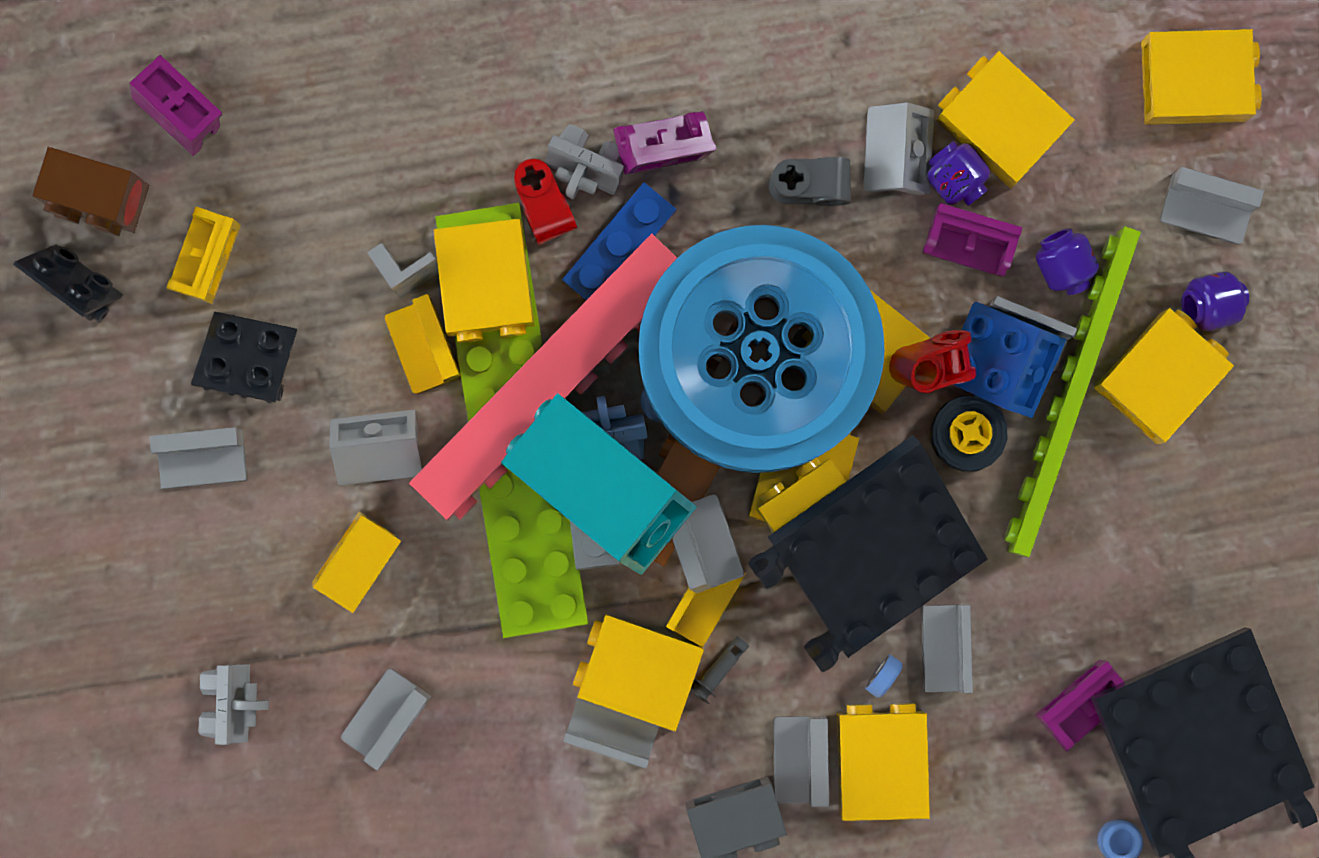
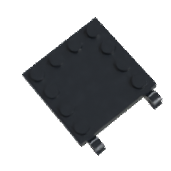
M912 435L768 536L773 546L765 552L754 556L748 562V565L766 589L776 585L781 580L785 568L788 567L828 629L824 634L811 639L804 646V649L810 658L814 660L820 671L825 672L836 664L841 651L849 658L988 559L922 444Z
M1244 627L1091 696L1153 852L1159 858L1169 855L1170 858H1195L1188 845L1281 802H1284L1287 815L1292 824L1299 823L1303 829L1318 822L1312 805L1303 793L1314 788V784L1251 629Z

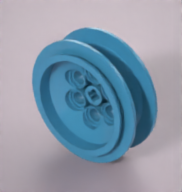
M753 225L732 228L714 234L690 247L668 267L657 282L648 299L640 326L639 363L642 382L649 402L661 423L680 444L695 455L718 466L741 472L764 473L787 470L803 465L835 447L858 425L867 412L880 383L884 363V333L881 317L873 295L862 276L847 259L828 244L806 233L780 226ZM762 298L771 299L778 307V315L771 320L760 319L754 312V304ZM720 314L733 316L738 325L736 332L729 336L718 334L713 327L714 318ZM798 325L806 327L812 336L811 344L805 348H798L792 345L788 338V332L792 327ZM760 342H764L768 345L766 354L770 359L767 362L760 359L756 363L750 359L752 350L749 345L754 343L758 346ZM720 356L728 360L731 371L724 379H714L707 373L706 363L712 357ZM795 368L803 373L805 385L801 390L790 391L783 386L781 375L786 369ZM747 384L759 385L764 392L765 399L763 403L757 407L745 405L740 398V391L743 386Z

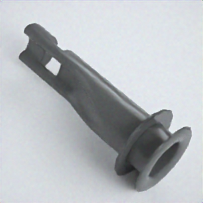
M736 636L701 680L694 679L697 684L690 691L706 704H710L706 699L710 695L716 697L713 693L714 689L736 664L739 657L749 648V645ZM734 646L740 649L736 656L730 652Z

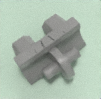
M572 124L568 125L559 137L553 135L548 145L549 151L545 163L548 167L557 170L555 179L568 184L565 193L566 197L574 199L579 189L594 195L597 188L615 195L624 168L617 144L611 141L604 142L598 154L584 148L587 143L588 134L585 130Z
M250 664L218 665L217 669L200 674V690L203 695H216V711L202 712L199 717V734L214 738L215 744L220 745L248 742L249 727H256V710L269 709V700L257 699V683H250Z

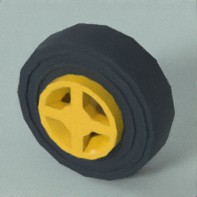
M976 395L959 396L946 402L936 412L930 427L931 444L936 455L947 466L961 472L979 471L991 466L1002 455L1008 441L1007 423L1002 412L993 403Z

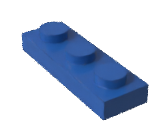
M643 182L564 276L562 282L587 301L651 234L656 237L676 213L677 209Z

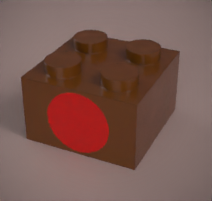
M48 146L32 197L45 204L43 210L54 214L56 218L79 224L82 217L85 218L84 223L94 226V229L120 237L121 230L135 233L150 185L132 171Z

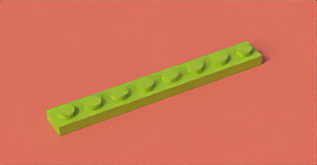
M1124 226L1116 232L1115 236L1110 234L1105 242L1101 258L1107 260L1102 276L1096 274L1089 288L1087 298L1093 300L1088 316L1082 314L1076 326L1077 331L1073 338L1079 340L1075 355H1068L1063 364L1060 379L1064 380L1065 384L1060 397L1054 395L1050 402L1046 419L1052 422L1047 436H1040L1035 445L1032 460L1037 461L1033 477L1026 476L1021 486L1018 500L1024 503L1019 518H1011L1005 533L1004 541L1010 543L1007 552L1020 557H1030L1141 234L1140 231Z

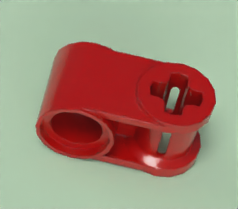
M533 158L520 163L515 170L514 183L525 209L523 210L538 245L577 229L578 227L563 193L560 192L548 165L539 159ZM533 170L536 175L543 174L545 178L540 180L541 188L534 191L531 185H522V182L527 180V171Z
M964 330L946 331L935 335L933 338L901 347L896 350L889 362L891 377L896 382L922 393H930L952 384L964 383L976 377V368L970 364L968 344L971 342V333ZM918 364H919V369H918L917 373L915 374V369H916V367H917Z

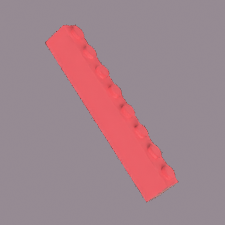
M651 234L409 484L447 521L454 515L461 520L478 502L473 495L484 484L491 489L506 474L508 469L501 463L507 455L506 449L517 435L524 434L535 421L534 415L540 405L548 399H553L557 393L565 399L574 391L582 395L598 378L593 371L604 360L612 364L627 349L628 345L623 340L634 329L640 333L642 317L648 299L661 276L677 257Z

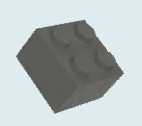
M767 776L685 801L686 811L701 858H738V850L750 846L754 847L755 852L767 850L780 844L779 837L787 835L771 782Z

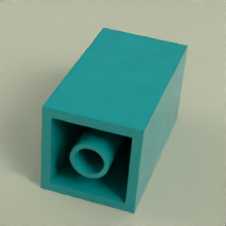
M557 393L553 399H548L540 405L534 415L535 421L526 432L517 435L509 443L506 449L507 455L501 463L617 561L642 575L697 506Z

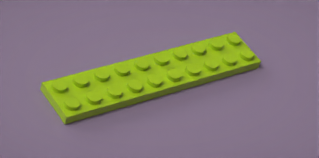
M520 203L435 216L437 229L520 219L523 227L535 326L525 327L526 334L513 337H500V330L483 332V340L458 343L457 336H454L468 422L543 346ZM509 469L491 489L484 484L479 491L503 638L589 624L580 570H577L575 566L570 520Z

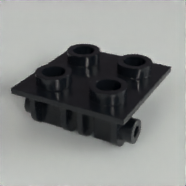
M57 244L21 258L13 264L89 321L95 319L100 323L109 312L106 305L123 296L122 293L113 287L112 282L106 276L91 271L79 262L78 256L73 251Z
M214 311L191 385L202 387L207 391L211 389L226 392L231 396L240 395L241 398L245 399L247 397L260 399L269 404L281 401L284 392V385L281 383L295 341L297 328Z

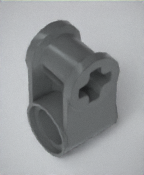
M823 157L817 159L783 160L777 164L769 178V192L773 199L782 204H815L819 206L850 204V159ZM785 173L791 174L792 181L798 182L793 190H787V184L779 182L782 181Z

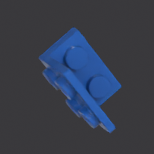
M976 301L972 304L962 327V330L971 333V342L968 344L970 364L976 368V377L970 381L952 385L1006 410L1033 418L1067 339Z

